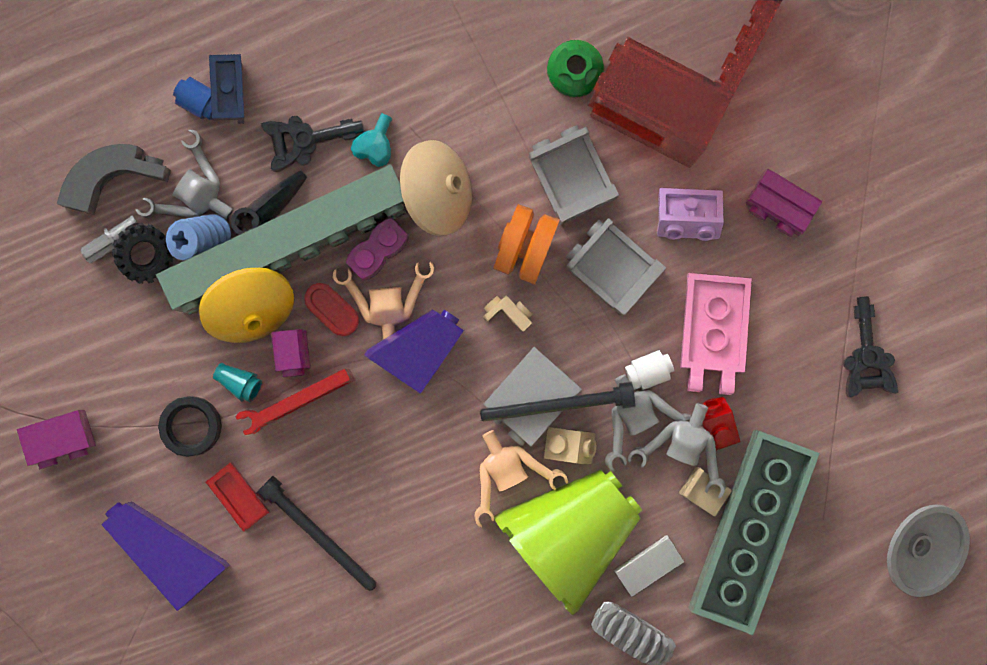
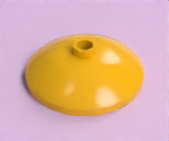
M266 268L237 270L221 277L206 290L199 304V318L207 333L216 339L232 343L252 342L268 336L286 321L293 309L294 293L289 281L274 270Z

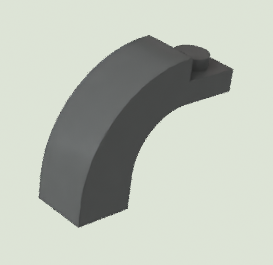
M130 144L104 146L88 153L72 167L62 184L57 204L65 208L95 215L101 191L114 177L131 173L168 182L171 170L163 166L164 160L145 155L144 161L141 160L144 150L138 146Z

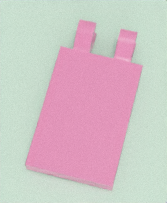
M688 273L680 368L690 369L687 391H702L704 370L721 372L719 394H734L735 373H745L752 278Z

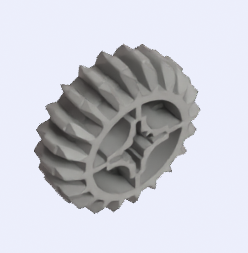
M604 602L593 616L595 618L591 626L598 635L647 665H665L673 656L676 645L668 635L612 602Z

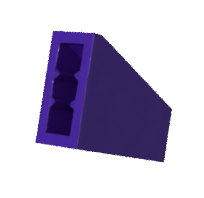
M432 309L367 349L364 355L421 394L464 330L457 326L459 319L446 310L439 314Z

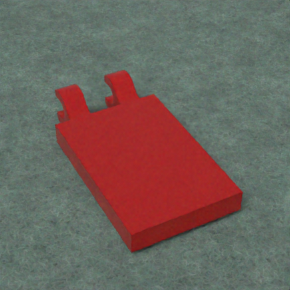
M344 368L260 412L245 410L239 412L235 417L237 420L247 417L251 418V427L244 430L243 433L244 435L255 434L264 426L355 381V378L350 369Z

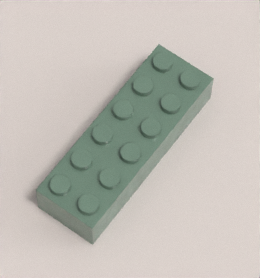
M753 430L732 487V492L728 498L688 608L692 613L745 633L754 634L820 453L770 434Z

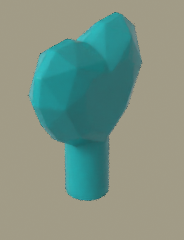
M381 113L374 130L365 131L353 140L351 150L354 157L369 159L377 167L387 165L391 158V147L385 134L392 121L390 116Z

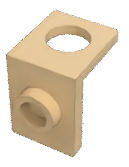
M695 467L679 491V494L712 516H716L732 490L726 487L723 496L718 498L721 488L713 484L710 486L708 493H706L705 488L710 480L709 475L701 468Z

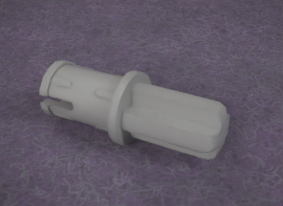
M133 215L109 231L107 228L104 229V234L83 246L81 253L86 261L94 263L114 250V240L118 241V234L121 230L125 232L127 231V226H133L137 223Z

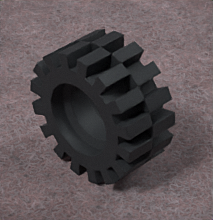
M137 223L135 227L132 225L127 226V231L123 232L121 230L118 234V241L114 240L113 245L115 249L112 250V256L115 259L114 263L127 279L135 280L139 284H143V281L153 283V279L157 277L156 274L170 268L169 262H173L174 257L167 248L166 236L150 224L146 226L143 223ZM140 242L152 244L155 250L153 259L145 265L136 264L131 259L132 248Z

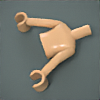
M430 261L431 271L429 274L424 275L419 270V262L416 264L415 272L417 275L408 292L404 306L401 298L402 287L370 289L369 309L365 297L352 279L353 271L351 268L348 267L349 276L346 281L339 279L337 268L333 272V279L339 285L347 287L366 322L382 326L384 340L395 333V325L409 319L425 279L433 275L435 267Z
M494 430L485 433L482 437L491 454L480 464L481 507L476 509L474 514L476 524L482 527L479 516L483 513L489 514L491 520L494 521V515L490 509V476L494 479L498 490L504 491L528 478L522 467V460L530 469L546 478L551 488L556 490L553 479L556 476H562L565 483L568 484L566 474L559 469L549 470L520 446L502 448Z

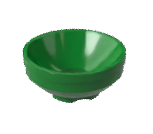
M570 40L557 46L551 53L547 64V75L550 83L559 93L568 97H583L590 94L599 86L604 74L602 56L592 44L582 40ZM577 56L585 61L586 68L581 74H573L568 70L567 62L570 58Z

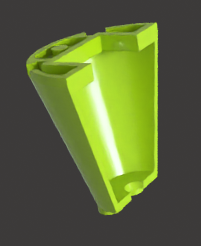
M600 469L494 516L495 522L503 533L508 535L509 541L557 600L563 602L566 610L572 615L579 611L641 519L638 514L643 510L631 496L625 499L618 489L622 487V484L611 471L605 475Z

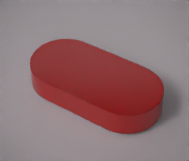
M316 283L307 289L304 296L306 307L334 334L349 336L357 330L359 326L358 313L332 287L325 283Z

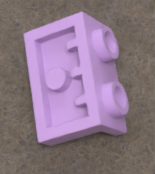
M659 189L658 237H666L673 240L698 238L702 241L720 238L724 223L722 190Z

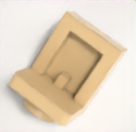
M507 295L502 300L496 296L484 307L487 313L483 318L487 322L502 310L522 333L532 325V322L529 320L532 313L520 301L515 305Z
M548 427L544 459L591 464L597 449L595 433Z

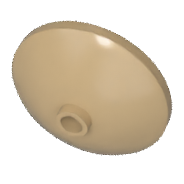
M428 140L413 146L403 160L400 173V187L405 207L414 222L427 233L436 236L452 234L464 225L471 209L472 185L468 170L458 154L445 143Z

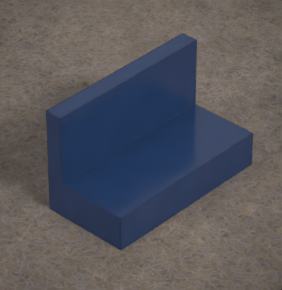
M241 54L209 55L212 121L237 120L238 124H244Z

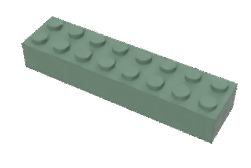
M390 164L156 274L172 310L188 313L189 315L199 312L200 301L206 290L218 279L231 272L246 268H266L282 273L292 267L291 262L296 259L303 258L306 261L321 254L319 249L328 244L332 248L349 241L348 235L356 231L364 234L375 229L377 221L388 217L394 220L403 216L407 212L402 198L400 182Z

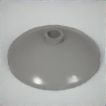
M929 505L916 510L899 525L891 539L887 554L888 572L896 587L908 595L926 597L943 590L957 577L967 559L970 545L969 530L963 517L947 506Z

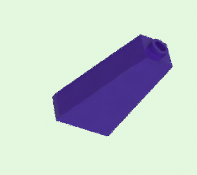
M132 501L124 505L118 502L105 513L108 519L101 525L177 611L183 608L230 566L220 556Z

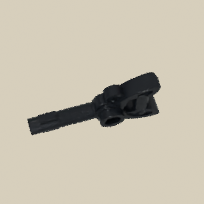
M292 116L288 124L275 121L261 123L263 130L271 136L275 156L271 162V170L274 172L282 171L291 166L296 160L301 165L309 164L311 161L310 154L315 152L316 143L344 137V140L357 138L356 134L364 132L362 120L353 122L352 118L340 121L341 125L313 131L309 124L303 123L302 119L298 116ZM285 133H289L294 140L291 153L287 152L283 135Z
M869 296L857 297V306L853 307L854 318H859L861 347L855 349L852 352V356L846 357L843 363L847 370H851L847 378L846 394L848 397H854L862 389L882 388L888 393L896 394L898 393L897 382L889 368L895 362L894 356L891 353H884L883 348L873 345L871 317H875L874 304L870 305ZM869 367L880 371V375L860 377L861 371Z

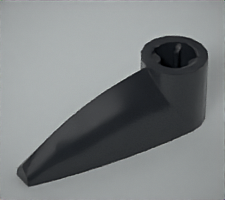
M300 170L266 191L247 208L236 210L230 221L234 232L241 235L249 231L247 228H244V231L241 230L243 225L241 220L243 217L250 219V216H253L254 219L251 221L253 227L251 229L275 219L300 189L307 176Z

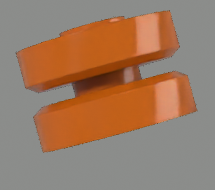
M518 204L511 221L507 222L497 248L499 253L493 269L509 275L513 272L518 258H521L523 263L519 271L520 280L535 285L559 219L544 214L540 217L535 231L529 230L534 217L533 209Z

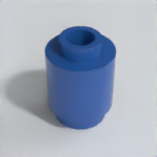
M189 77L186 81L181 79L173 92V96L176 97L175 104L200 119L207 118L212 120L210 87L192 77Z

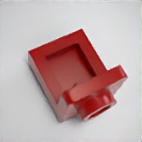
M724 397L712 398L702 403L708 407L702 427L713 436L716 451L740 443L733 411Z

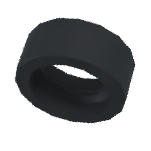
M194 396L177 398L169 403L161 413L158 424L160 439L166 448L176 455L186 457L204 454L213 448L220 438L222 428L220 415L214 405L203 398ZM184 408H196L203 412L208 419V433L198 444H182L173 435L171 427L173 418Z

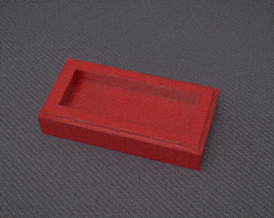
M232 462L206 481V484L243 532L270 513Z

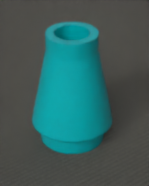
M220 363L213 374V379L223 385L241 402L244 400L252 402L262 386V380L257 378L256 373L231 367L224 363Z

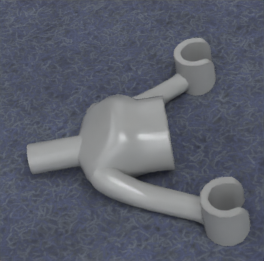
M188 130L196 136V142L193 145H188L184 141L181 142L187 149L192 150L202 172L208 179L199 176L192 169H189L176 186L172 195L185 203L189 208L179 205L155 204L152 200L143 198L150 203L151 209L147 213L136 209L140 216L150 218L155 214H168L193 218L203 215L211 209L223 218L228 219L233 212L231 207L217 199L220 181L201 149L202 138L196 131Z
M626 374L617 377L615 382L619 387V383L629 382ZM650 390L634 392L635 407L622 409V406H615L612 408L613 451L609 452L605 457L606 466L611 471H615L612 467V461L616 457H620V461L624 466L627 464L626 458L622 455L623 422L630 436L641 433L659 422L653 411L652 404L677 422L687 421L692 415L687 413L681 414Z
M696 403L690 421H674L670 423L645 447L634 448L628 456V462L630 463L634 454L642 455V468L647 463L649 455L672 436V442L667 455L683 463L697 466L700 455L706 447L705 453L710 480L706 485L705 492L708 493L710 486L716 484L721 488L718 497L721 498L726 490V484L723 479L719 478L714 438L702 427L708 407L703 404Z

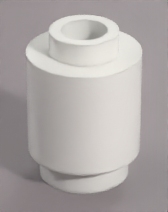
M660 350L631 361V365L626 366L625 370L629 381L633 384V389L641 388L645 390L671 380L670 373L674 372V367L669 355L665 354L662 356Z

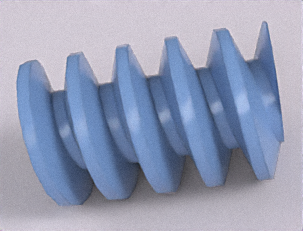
M215 214L180 219L175 221L166 233L167 248L171 255L178 260H188L231 239L229 224L223 217Z

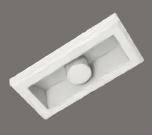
M666 535L614 571L632 597L684 561Z

